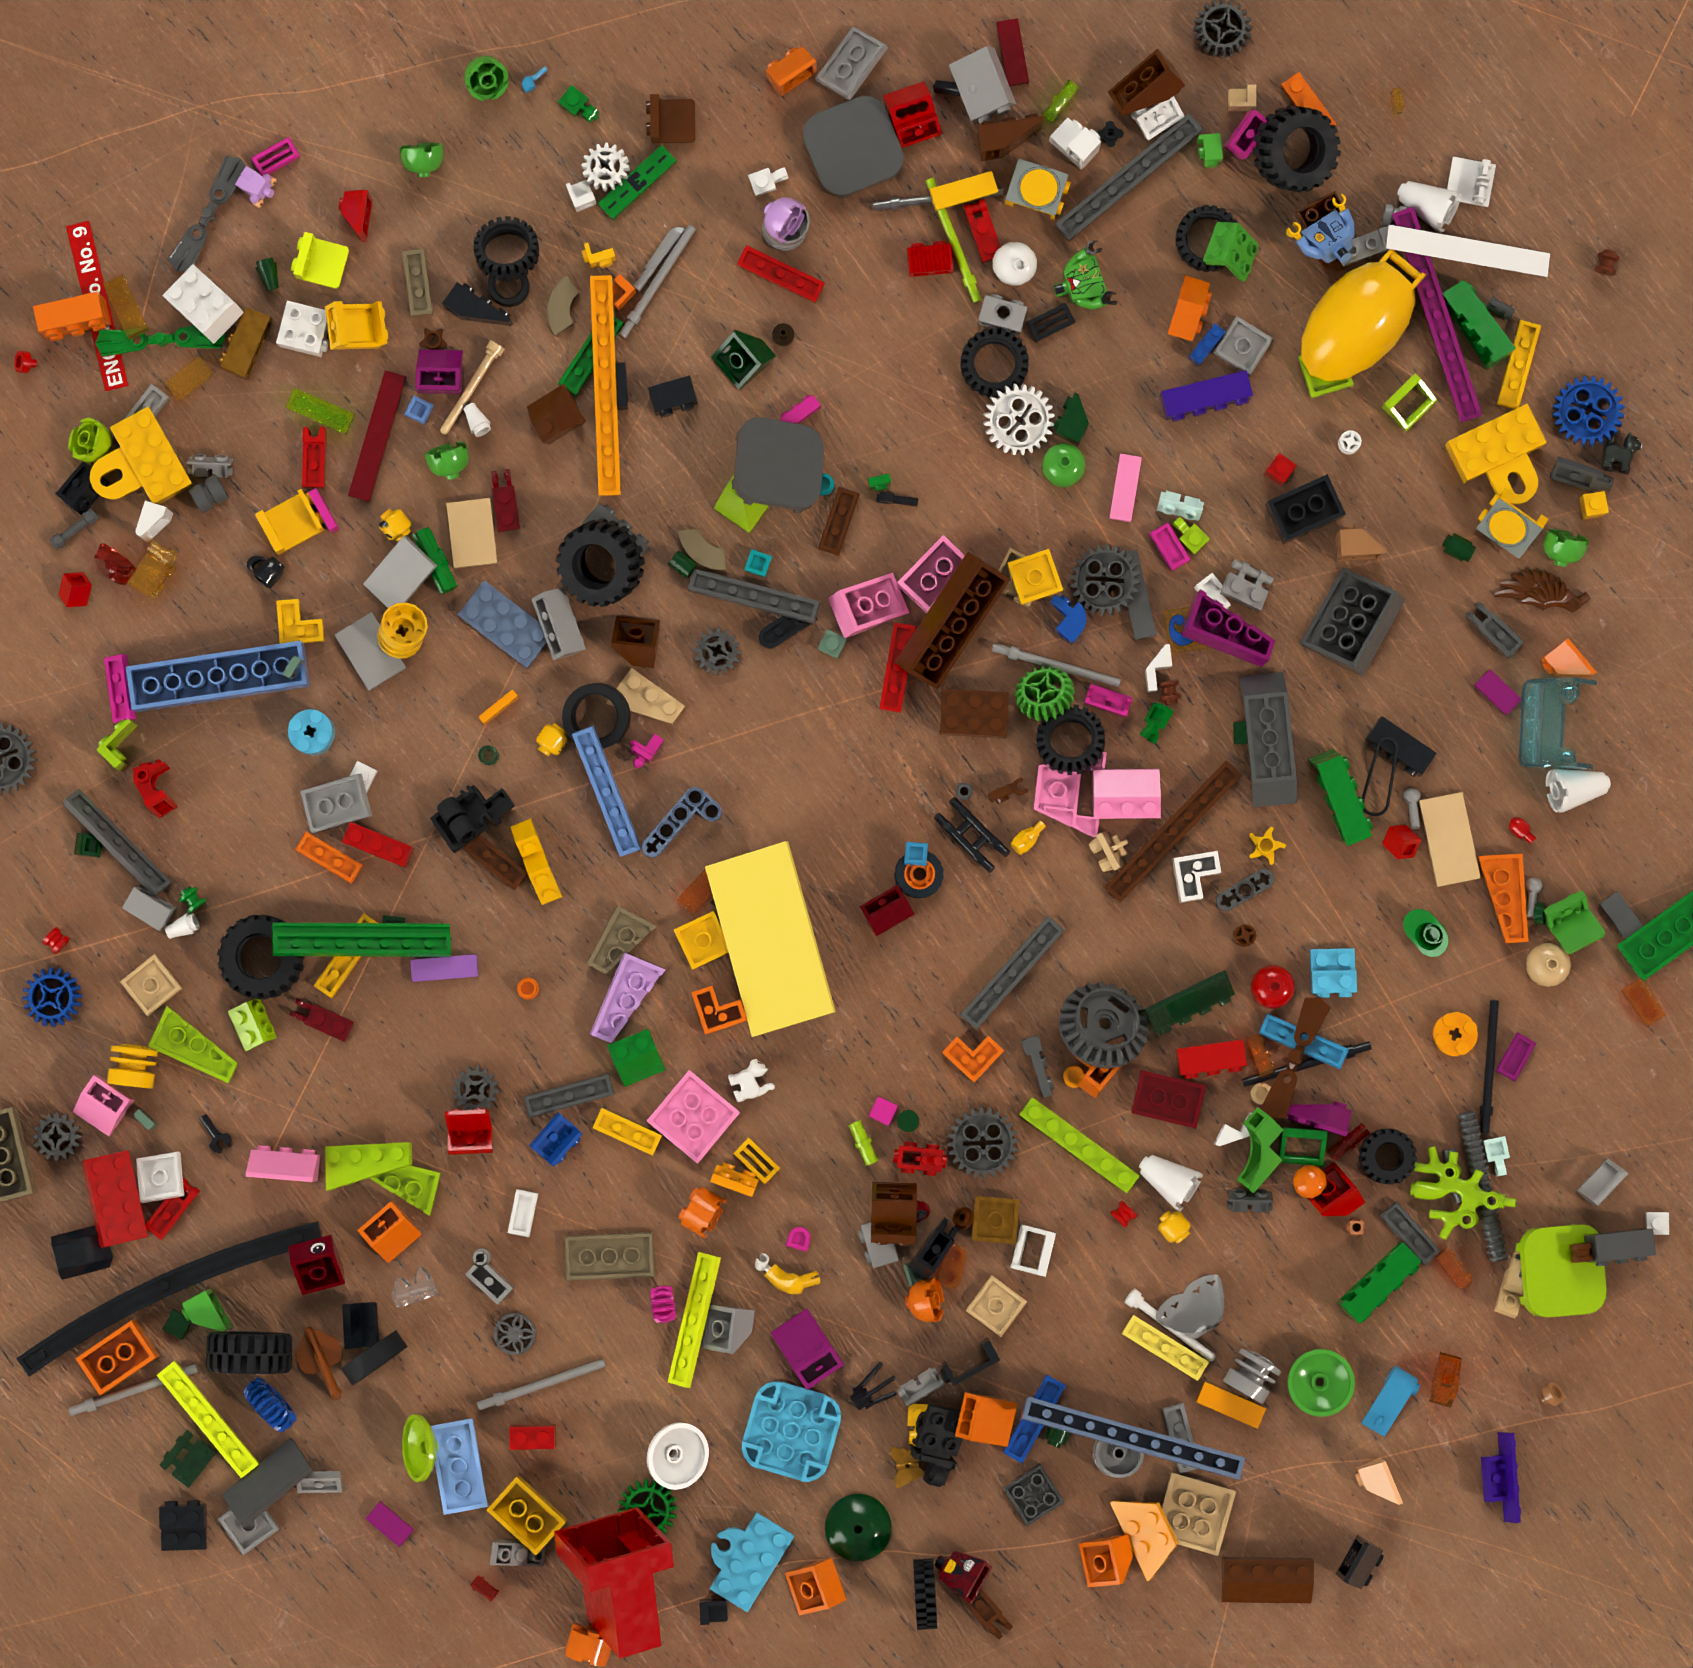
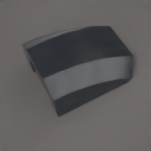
M95 1226L51 1237V1246L58 1273L62 1280L110 1268L113 1259L110 1246L100 1248Z

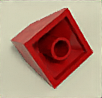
M368 190L344 191L343 198L340 197L338 210L341 211L344 219L360 240L367 242L373 199Z
M1335 1162L1322 1170L1326 1174L1327 1186L1323 1189V1192L1315 1198H1307L1322 1217L1348 1216L1366 1203L1357 1187Z

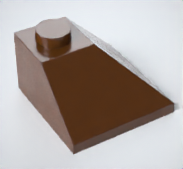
M562 384L527 406L532 425L542 442L546 444L553 443L586 422L565 384Z
M616 616L611 647L632 666L654 668L660 620Z

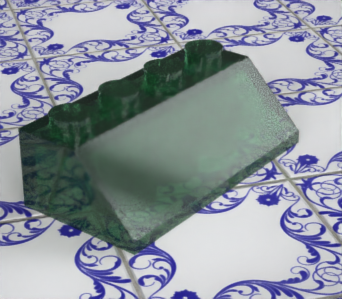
M1224 970L1143 1009V1013L1147 1016L1153 1033L1159 1032L1161 1036L1172 1030L1171 1025L1178 1022L1180 1026L1192 1021L1191 1016L1196 1013L1202 1016L1212 1011L1211 1006L1217 1003L1223 1006L1231 1002L1230 997L1235 995L1227 972Z

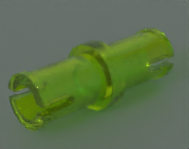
M1068 80L1058 95L1055 94L1053 96V101L1042 113V116L1053 123L1063 108L1066 109L1068 107V102L1080 88L1074 82Z

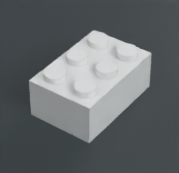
M194 264L162 295L213 344L244 313L229 296Z

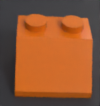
M802 46L798 49L796 47L792 48L785 54V58L780 61L776 59L767 66L766 76L780 96H783L817 73L816 60Z
M832 1558L816 1561L785 1573L799 1616L826 1610L847 1600Z

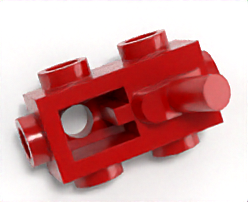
M904 1141V1146L899 1145V1150L894 1149L893 1163H897V1168H901V1173L914 1174V1170H923V1175L936 1176L937 1172H941L942 1168H946L947 1155H943L944 1150H939V1145L926 1144V1148L917 1147L915 1142ZM907 1153H911L913 1155V1160L911 1162H907L905 1160V1155Z

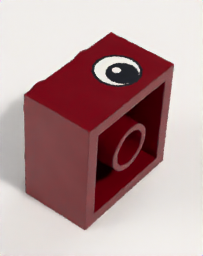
M332 1234L288 1246L290 1264L302 1295L345 1284L343 1264Z

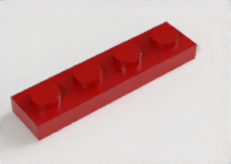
M748 245L745 246L737 263L738 267L815 304L825 285V282Z
M894 622L879 710L901 713L908 672L896 664L895 661L915 632L916 626Z

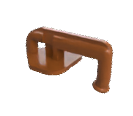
M307 1327L295 1355L300 1369L307 1375L321 1372L329 1391V1397L332 1400H338L342 1396V1391L338 1388L330 1367L337 1365L342 1360L343 1353L336 1337L312 1327Z

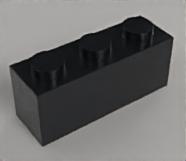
M1383 716L1377 720L1365 738L1369 742L1367 746L1374 751L1381 738H1394L1399 745L1396 764L1400 763L1405 767L1404 771L1413 777L1423 775L1437 754ZM1385 740L1381 743L1379 750L1387 754L1385 758L1393 763L1395 744L1390 740Z

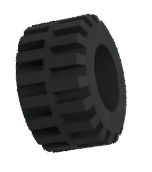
M1379 1129L1370 1133L1363 1140V1145L1359 1149L1360 1156L1358 1158L1361 1162V1169L1364 1170L1367 1177L1381 1184L1400 1183L1403 1179L1408 1178L1411 1171H1414L1416 1167L1414 1164L1417 1162L1415 1155L1417 1151L1416 1147L1413 1146V1141L1405 1133L1396 1129ZM1385 1143L1395 1145L1400 1152L1398 1165L1390 1170L1379 1167L1375 1159L1378 1147Z

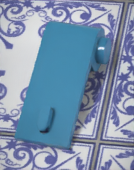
M1394 1365L1384 1382V1387L1361 1424L1385 1437L1410 1395L1415 1396L1419 1390V1379Z

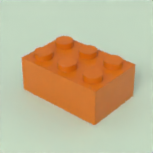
M98 292L33 306L38 332L46 339H50V341L62 340L63 336L70 334L72 336H81L85 334L84 331L92 329L94 332L105 330L106 326L111 325L106 299Z
M134 1319L75 1359L98 1394L103 1395L160 1357V1355L136 1319Z

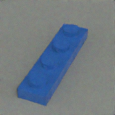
M1046 1374L1033 1398L1056 1404L1066 1385ZM1021 1419L1009 1440L1008 1447H1005L1003 1453L1023 1463L1044 1425Z

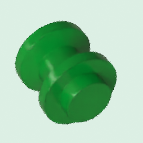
M188 886L180 892L181 897L179 901L188 904L189 909L187 912L189 914L195 912L207 902L205 898L200 899L197 892L199 889L197 887L191 888V886Z

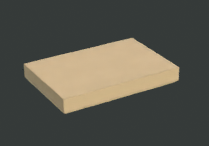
M484 498L446 503L454 569L498 564L491 499Z

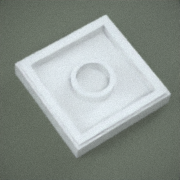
M180 1152L136 1159L139 1199L141 1203L184 1196Z

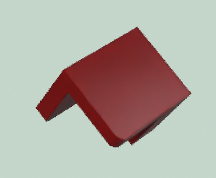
M84 572L63 573L59 596L66 608L87 606L92 584Z
M1407 825L1389 826L1383 840V846L1396 859L1414 858L1421 839Z

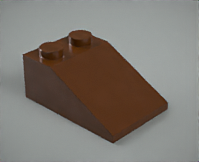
M1156 49L1111 88L1108 93L1119 113L1124 116L1169 100L1178 94L1185 84L1174 65Z

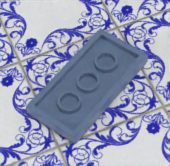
M485 580L458 613L460 618L527 669L547 645L540 622Z

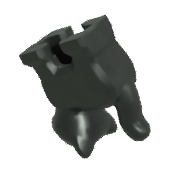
M1610 432L1611 440H1606L1603 450L1604 460L1602 468L1604 471L1613 472V464H1619V473L1629 475L1634 453L1641 450L1642 443L1637 436L1629 432L1624 440V447L1613 444L1616 434Z

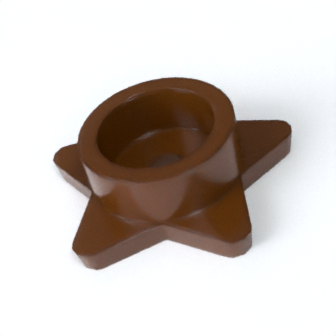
M425 328V336L419 343V346L426 347L429 350L447 347V343L442 339L443 329L431 331Z

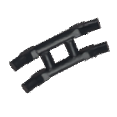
M953 797L949 803L965 821L956 829L941 813H937L934 819L988 873H991L995 866L979 852V849L988 841L1004 857L1010 854V850L956 797ZM971 826L981 834L973 844L963 836Z

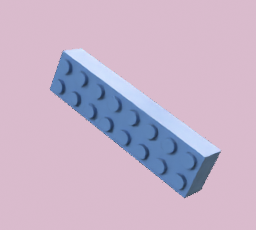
M302 641L126 667L131 709L136 713L310 687L305 646ZM295 655L303 660L304 663L294 679L291 680L283 675V671Z

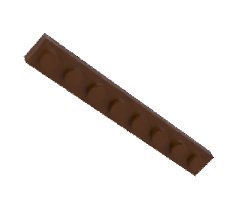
M1225 761L1104 888L1120 903L1242 775L1229 762Z

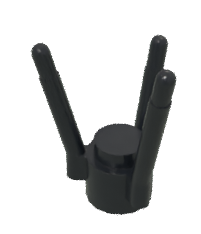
M879 1362L863 1381L853 1388L854 1393L850 1395V1398L858 1410L864 1407L867 1410L872 1405L896 1396L897 1393L894 1391L872 1400V1395L894 1381L895 1376L890 1377L870 1391L867 1388L862 1390L883 1365L882 1362Z

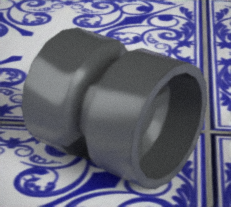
M216 474L207 478L204 485L198 483L188 489L202 513L214 508V503L220 504L229 499L225 488Z

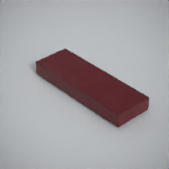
M1018 18L996 22L1005 76L1009 86L1029 84Z

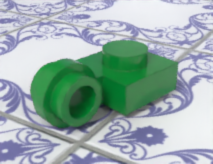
M572 85L558 101V104L575 117L582 111V117L588 122L592 123L593 120L596 121L598 119L599 111L590 104L586 107L585 105L589 98Z

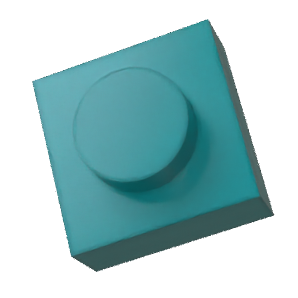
M751 549L744 571L765 578L772 556Z

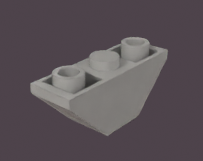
M495 1539L492 1542L490 1565L544 1566L546 1545L535 1555L519 1540Z

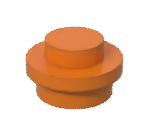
M524 978L518 983L517 992L523 999H533L539 993V984L533 978Z

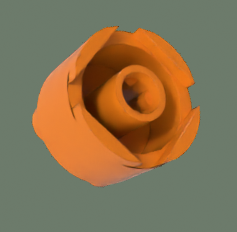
M696 1187L689 1197L692 1201L687 1208L684 1207L681 1210L678 1218L682 1220L681 1225L705 1239L708 1235L704 1233L706 1230L712 1231L723 1212L720 1206L722 1203L726 1205L727 1200L705 1187L700 1189Z
M572 1623L565 1648V1656L582 1662V1660L590 1662L589 1665L605 1667L612 1649L590 1624L585 1628L584 1625Z

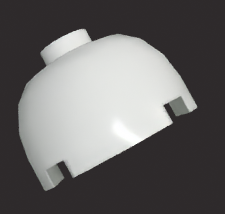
M1020 242L1006 243L995 252L993 257L994 273H996L1001 282L1011 286L1022 285L1028 282L1034 276L1037 269L1035 253L1027 245Z

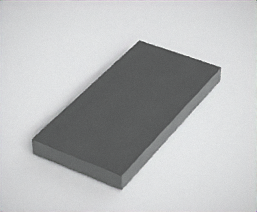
M290 1438L222 1494L239 1524L245 1528L310 1474L313 1469L295 1440Z

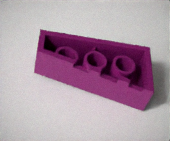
M1200 589L1193 597L1181 636L1260 667L1265 665L1269 661L1275 640L1255 626L1243 621L1241 616L1236 613L1233 614L1223 607L1222 603L1217 600L1214 601L1206 595V592Z

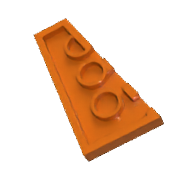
M1523 854L1477 856L1504 942H1528Z

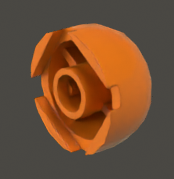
M935 1277L917 1281L912 1285L908 1296L905 1298L907 1309H910L916 1319L923 1322H940L944 1315V1310H940V1302L944 1303L943 1289L939 1280H935Z

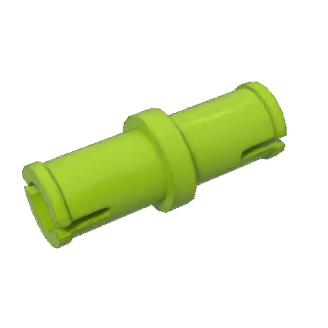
M858 1120L849 1124L848 1127L856 1143L854 1145L856 1148H859L865 1166L877 1162L878 1158L870 1143L872 1142L871 1137L867 1136L861 1123L862 1121Z

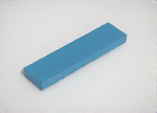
M1267 1013L1258 1034L1293 1050L1297 1044L1294 1039L1297 1026ZM1308 1034L1301 1036L1303 1041L1308 1039ZM1316 1035L1312 1044L1305 1047L1303 1054L1340 1070L1349 1049Z

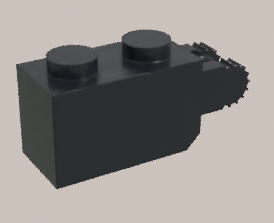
M945 1217L928 1235L908 1268L923 1279H928L936 1271L955 1241L953 1238L959 1230L955 1225L951 1228L949 1234L942 1231L948 1222V1219Z

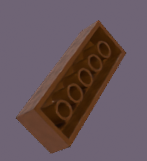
M967 552L895 663L911 675L938 689L1011 579L972 553Z

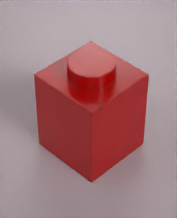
M1278 453L1264 475L1282 487L1297 465L1281 453Z

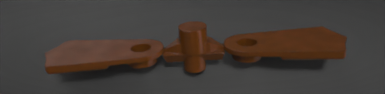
M1306 997L1304 999L1294 1034L1297 1044L1294 1050L1288 1053L1290 1061L1287 1068L1278 1074L1260 1108L1272 1119L1287 1118L1297 1083L1295 1072L1298 1065L1302 1063L1305 1047L1312 1044L1331 1009L1321 997ZM1303 1034H1308L1307 1040H1301ZM1290 1076L1291 1081L1284 1083V1078Z

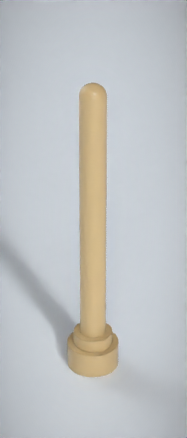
M490 340L487 344L485 352L487 354L440 429L442 434H448L492 361L503 354L505 349L494 341Z

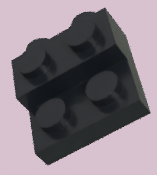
M189 1500L187 1504L178 1505V1501H165L164 1505L159 1507L161 1551L207 1549L206 1504H200V1500Z

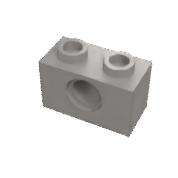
M996 294L985 295L978 325L997 328V330H1002L1003 328L1009 333L1012 332L1020 336L1027 307L1021 301L1011 300V302L1004 301L1002 296ZM1000 309H1006L1009 312V316L1007 318H1000L997 312Z

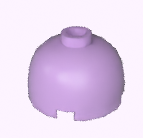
M789 197L777 199L773 203L770 202L764 210V225L767 232L780 243L786 242L785 237L788 234L793 236L800 227L805 216L802 213V209L806 210V207L799 201Z

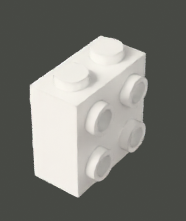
M287 301L276 341L277 345L282 348L322 357V353L327 351L329 339H326L328 326L325 310Z

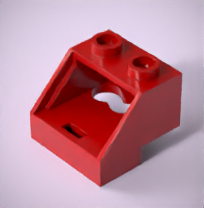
M924 81L883 95L890 121L901 148L942 135L931 94ZM925 102L927 104L924 110H916V112L912 114L907 113L903 117L896 116V112Z

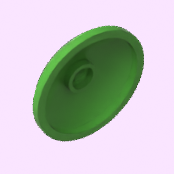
M1315 1349L1302 1354L1296 1359L1290 1368L1287 1384L1289 1394L1297 1407L1310 1415L1324 1417L1338 1413L1349 1403L1355 1388V1378L1350 1365L1342 1356L1330 1350ZM1317 1378L1323 1379L1321 1386L1316 1385L1315 1381Z

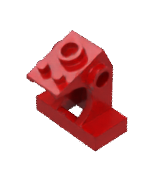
M157 759L155 764L145 762L141 763L139 767H134L133 782L143 797L146 807L160 819L178 806L163 790L157 791L156 789L158 777L171 769L165 762Z

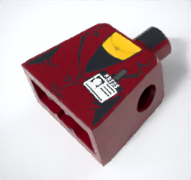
M954 1551L949 1559L940 1555L935 1562V1568L942 1571L939 1579L970 1604L973 1603L992 1569V1566L985 1560Z

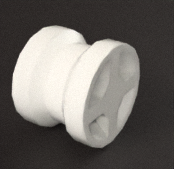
M1351 430L1344 432L1338 440L1339 450L1347 455L1354 454L1361 446L1362 440L1360 435Z

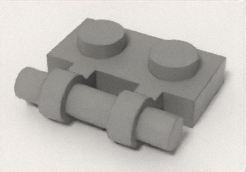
M1234 559L1231 567L1238 571L1236 575L1231 572L1227 574L1220 594L1259 612L1262 610L1268 594V590L1261 587L1262 583L1270 586L1274 578L1267 575V572L1262 569H1254L1250 567L1249 563ZM1246 574L1255 578L1253 583L1244 579Z

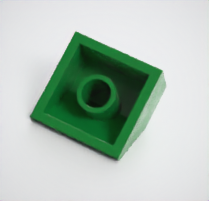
M650 1029L607 1045L625 1087L666 1070Z

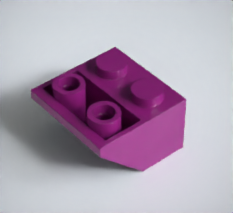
M419 349L415 387L418 394H462L463 350Z

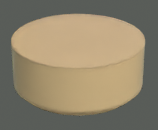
M1266 1083L1255 1084L1250 1092L1251 1099L1256 1104L1262 1105L1271 1086Z

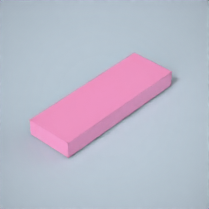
M1120 454L1109 519L1131 523L1142 457Z

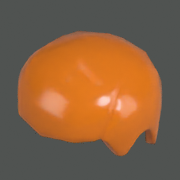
M1314 1165L1301 1167L1293 1177L1295 1191L1304 1198L1319 1196L1327 1186L1326 1174Z

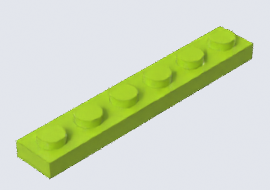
M1031 1097L1019 1114L1126 1194L1140 1175L1033 1097Z

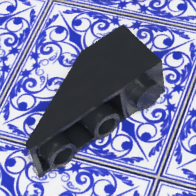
M457 282L442 302L445 309L461 320L506 326L512 325V321L509 318L511 315L502 308L497 310L492 307V302L482 295L480 298L474 294L475 290L466 283L461 285Z

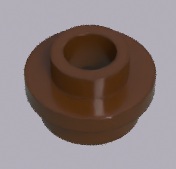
M962 1207L954 1212L953 1222L958 1228L967 1229L972 1225L974 1214L970 1208Z

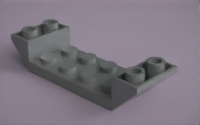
M1283 672L1239 676L1241 698H1243L1252 781V785H1250L1252 808L1297 803V776L1288 691Z

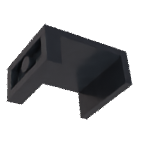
M989 1338L981 1342L989 1358L954 1377L947 1363H942L943 1369L940 1371L946 1383L951 1382L954 1386L1000 1361Z

